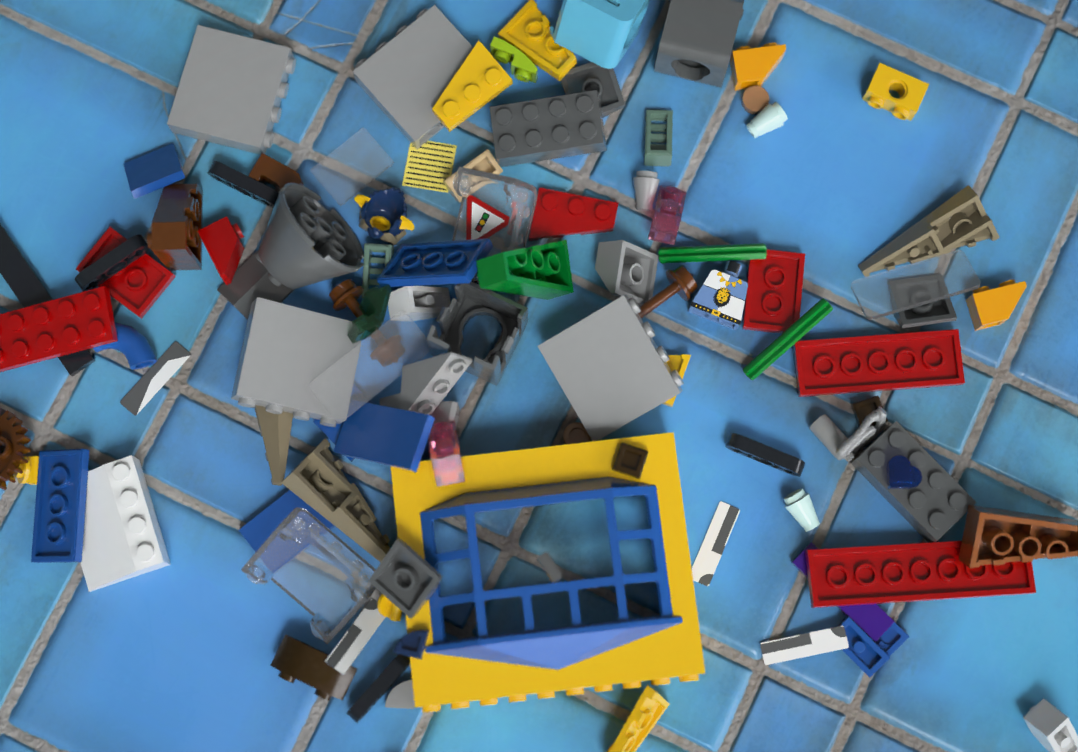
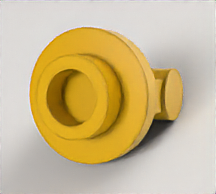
M23 456V458L28 460V463L20 464L19 467L23 473L15 472L14 477L21 484L37 485L39 456Z
M381 594L378 599L379 613L392 621H401L402 611Z

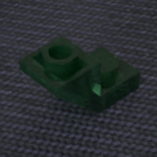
M390 285L382 288L376 286L364 293V299L359 305L363 315L352 322L353 326L347 334L352 344L376 334L382 325L392 290Z

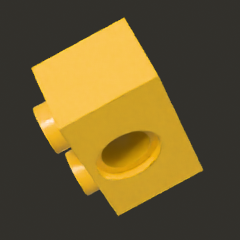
M879 63L862 100L875 109L883 108L892 112V115L898 119H908L911 121L919 109L929 84ZM894 90L898 92L900 98L892 97L889 91Z

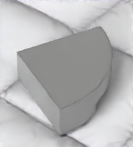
M412 680L404 681L392 689L386 699L385 708L414 709Z

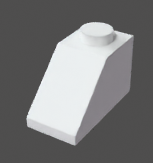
M404 286L386 294L390 321L412 322L437 318L442 307H449L451 303L449 289L443 287Z
M1045 699L1030 708L1023 717L1031 733L1048 752H1078V736L1069 718Z

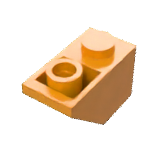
M767 43L759 48L742 46L732 51L730 67L734 91L747 89L751 86L761 87L783 59L786 44Z
M1013 279L1000 283L999 288L989 289V286H984L973 290V294L966 299V303L975 331L1001 325L1008 320L1027 287L1026 282L1016 283Z

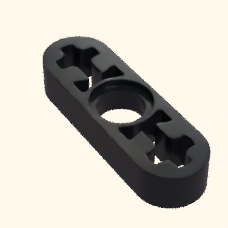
M218 161L213 162L208 175L274 208L279 192Z
M141 234L129 238L82 270L75 277L76 283L83 292L98 287L143 256L149 250L146 240Z
M730 433L725 445L726 448L733 452L798 477L801 476L806 464L799 458L735 433Z
M399 654L346 714L358 723L410 666V657Z

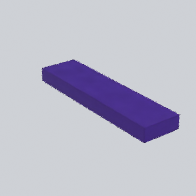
M812 542L792 562L807 579L805 551L818 549ZM877 604L837 606L874 642L895 622Z

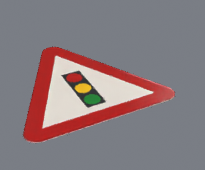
M473 195L467 197L466 240L487 239L511 224L512 219Z

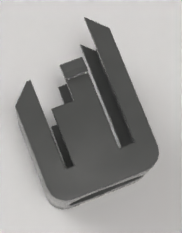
M669 0L670 5L654 72L721 88L730 61L739 20L743 16L744 0Z
M476 283L456 284L455 293L457 300L453 298L449 307L443 306L436 319L441 329L440 338H438L436 327L431 325L427 337L431 355L435 357L449 352L462 355L463 331L467 322L475 316H491L500 323L503 329L502 340L497 347L489 351L485 359L482 360L475 357L474 362L465 371L497 386L528 323V308L491 290L482 289Z

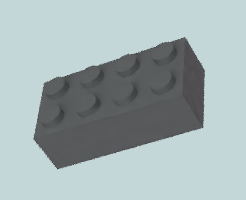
M597 90L490 107L495 156L501 167L607 151L601 100Z
M897 421L885 429L851 462L928 543L938 541L968 511L969 505L977 503Z

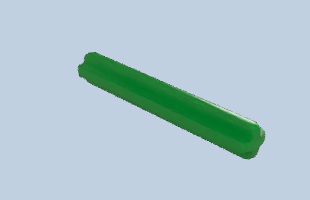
M764 243L661 247L658 251L660 263L765 259L767 256V247Z
M824 298L819 300L743 368L745 375L750 380L757 378L833 310L830 303Z

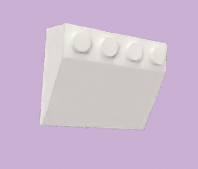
M132 455L104 464L88 472L82 562L80 563L89 592L171 565L140 460Z

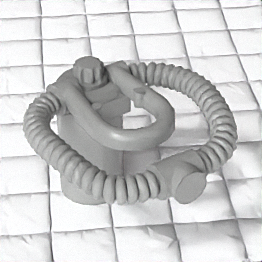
M878 407L866 416L863 423L849 438L843 434L826 414L814 421L809 429L837 460L845 459L849 462L855 457V453L869 445L881 433L886 422L887 412L883 408ZM873 421L877 422L875 427L870 426Z

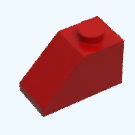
M226 216L198 230V233L220 277L228 285L232 283L245 248L240 239L244 238L237 223L232 225Z

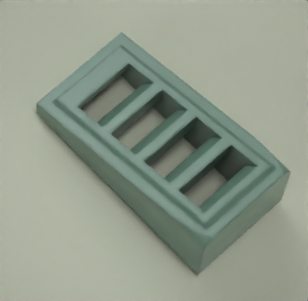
M646 110L644 160L646 166H671L673 110ZM651 121H667V124H651ZM651 132H667V134H651ZM651 142L666 143V145H663V144H651Z
M365 243L362 285L364 292L362 298L387 300L386 294L390 293L391 287H384V291L369 290V285H379L377 279H370V274H381L384 270L371 268V263H382L386 267L394 256V245ZM372 252L386 253L385 258L372 257Z

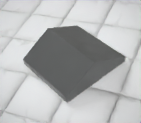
M590 62L571 69L561 79L565 95L597 90L601 100L603 118L626 107L613 68L606 69Z
M254 253L235 272L232 283L226 285L224 282L217 291L248 320L251 303L257 297L282 303L294 289L288 288L283 284L280 286L274 285L268 278V270L257 260Z
M942 276L888 284L893 316L901 328L956 321L957 316Z
M399 538L368 581L412 619L435 593L443 576Z

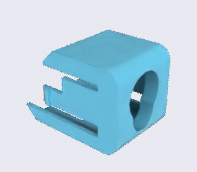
M563 0L562 6L557 12L559 17L556 27L551 25L549 30L556 44L603 68L612 69L619 64L636 38L650 0Z

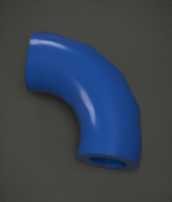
M115 322L118 341L93 348L95 352L106 349L120 351L125 355L132 370L142 369L157 362L155 353L147 338L132 326Z

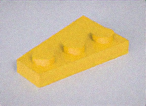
M529 0L500 30L498 38L519 49L535 65L560 81L577 63L576 57L572 51L554 42L549 30L551 26L550 21L537 8L536 2Z
M478 40L433 106L432 111L450 132L512 85L513 80Z

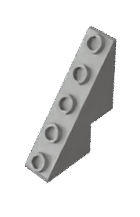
M449 352L404 365L402 367L401 393L381 398L379 405L431 415L472 363L473 359Z

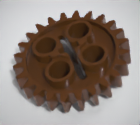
M0 408V488L6 490V481L9 480L15 483L14 473L22 474L23 471L19 467L20 464L28 463V460L23 458V454L31 452V449L24 445L30 442L31 438L24 435L28 428L22 426L23 421L15 417L16 415L10 411Z

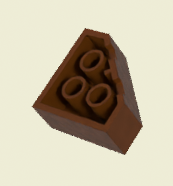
M170 184L165 186L154 213L152 231L147 233L148 248H151L168 270H202V239L198 230L202 229L203 191L198 184Z

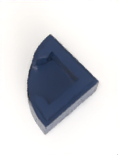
M416 630L406 634L397 642L393 652L422 660L429 631Z

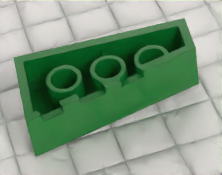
M567 240L506 251L476 261L477 278L482 289L545 300L574 292Z

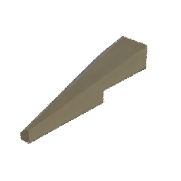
M968 185L858 267L866 278L870 277L872 272L882 269L891 271L895 269L896 265L907 262L915 264L949 254L951 249L965 245L970 248L976 246V242L986 239L994 241L1000 237L992 220L986 214L978 195Z
M255 405L259 430L266 449V461L269 462L272 475L271 483L272 485L281 486V482L285 478L293 414L284 411L282 414H273L265 411L266 407Z
M325 438L281 483L379 562H382L390 550L388 546L390 540L386 534L382 535L374 523L376 520L375 515L355 483H349L341 470L343 468L342 462L334 459L328 449L330 443Z

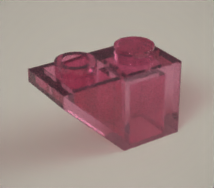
M660 186L648 236L649 240L675 245L686 197L685 191H681L673 186Z
M455 421L433 424L428 440L437 487L465 482Z

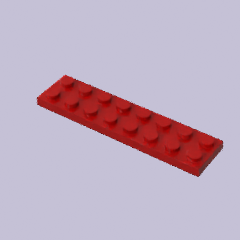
M962 541L805 551L811 608L1026 595L1036 593L1032 561L1005 562L1002 565L987 564L969 568L958 560Z

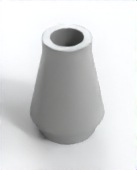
M636 171V177L633 178L636 210L652 211L660 179H657V172Z

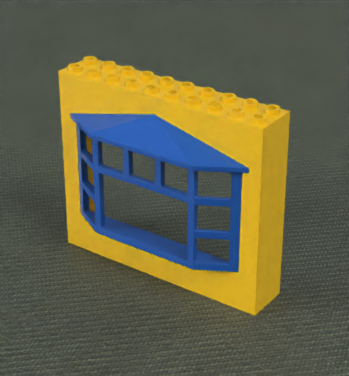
M674 432L420 461L417 472L391 467L398 539L400 538L436 571H438V564L440 562L470 558L474 588L472 593L442 597L439 583L435 593L412 619L406 615L407 634L416 630L429 631L422 660L410 657L415 708L422 707V713L440 711L441 704L451 703V709L470 707L469 701L480 700V706L497 704V698L508 697L509 702L525 701L526 694L537 693L538 699L555 697V691L566 690L567 696L584 694L583 688L594 687V692L613 690L612 684L622 683L623 689L641 687V681L650 680L651 685L669 684L670 677H679V682L699 680L698 674L705 673ZM621 442L649 451L639 480L612 471ZM645 496L649 529L618 531L613 498ZM604 499L613 576L490 591L483 590L475 524L476 513ZM465 515L469 547L463 550L437 553L433 521L435 519ZM649 538L651 540L655 571L653 573L624 575L622 572L619 541ZM656 582L660 615L629 619L624 585ZM615 586L619 619L617 621L582 624L578 590ZM568 591L572 625L536 630L534 628L531 596ZM522 597L525 631L488 635L484 602L492 599ZM474 602L476 606L478 636L447 641L445 638L442 608L447 605Z

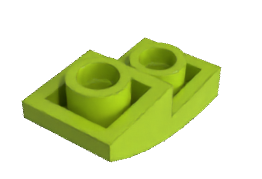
M494 36L490 44V54L495 60L504 64L510 62L511 74L516 79L522 82L531 81L536 83L538 69L534 63L519 49Z

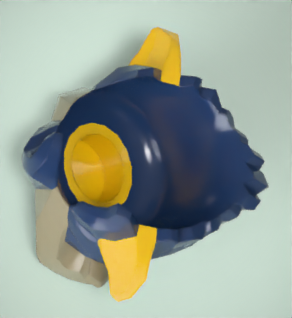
M391 187L390 189L374 191L369 197L357 194L354 200L361 207L359 227L364 231H368L369 236L373 239H381L396 245L407 234L405 229L413 231L415 227L413 222L407 219L404 192L400 188L395 189V187Z

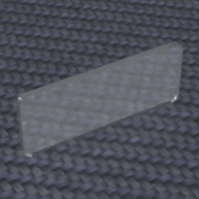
M962 250L864 277L851 283V290L868 320H874L966 293L980 287V279Z
M400 311L312 380L309 388L336 422H343L402 374V367L404 365L415 363L429 353L430 348L427 338L407 312Z

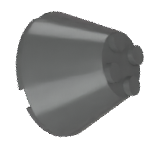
M287 183L280 189L259 250L255 253L257 260L268 270L269 280L276 286L283 284L295 290L358 271L364 265L361 263V259L365 256L361 244L350 226L334 208L329 211L319 202L321 197L318 194L297 183Z

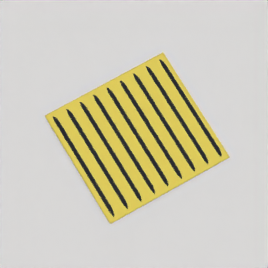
M427 141L420 148L416 149L410 143L402 185L448 193V189L443 181L452 175L457 145Z

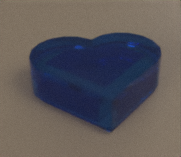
M897 455L888 461V489H911L921 483V471L911 466L906 457Z

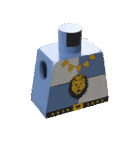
M728 260L723 272L712 269L692 301L688 312L737 330L741 323L748 288L746 281L738 279L742 265Z

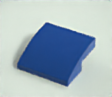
M849 616L838 625L844 626L849 645L848 648L842 650L869 677L909 638L895 622L876 642Z

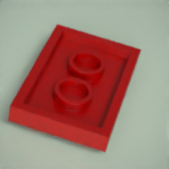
M109 227L76 267V270L80 273L127 239ZM145 253L98 287L105 286L109 288L111 297L142 319L176 276Z
M767 249L765 259L749 260L748 288L742 329L782 334L800 318L805 264L804 253Z

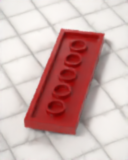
M102 286L0 314V372L117 342L118 338L109 288Z
M958 329L797 341L793 345L798 397L956 386L965 383Z

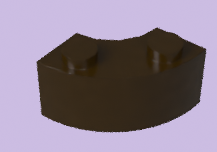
M286 634L270 665L280 671L278 675L280 678L294 683L295 679L315 688L314 694L330 701L332 696L343 701L358 670L350 665L345 674H342L325 662L329 654Z

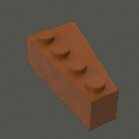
M974 505L968 506L958 560L969 568L987 564L1002 565L1005 562L1014 561L1030 562L1033 559H1056L1078 556L1077 520Z

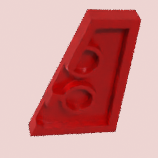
M539 187L529 241L549 237L561 238L574 234L586 235L612 232L619 203Z

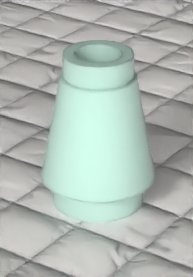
M777 102L772 105L768 103L746 127L750 134L757 138L784 126L783 122L788 120Z
M803 488L790 493L783 499L786 503L784 507L804 528L805 532L814 529L820 524L810 495L805 493Z

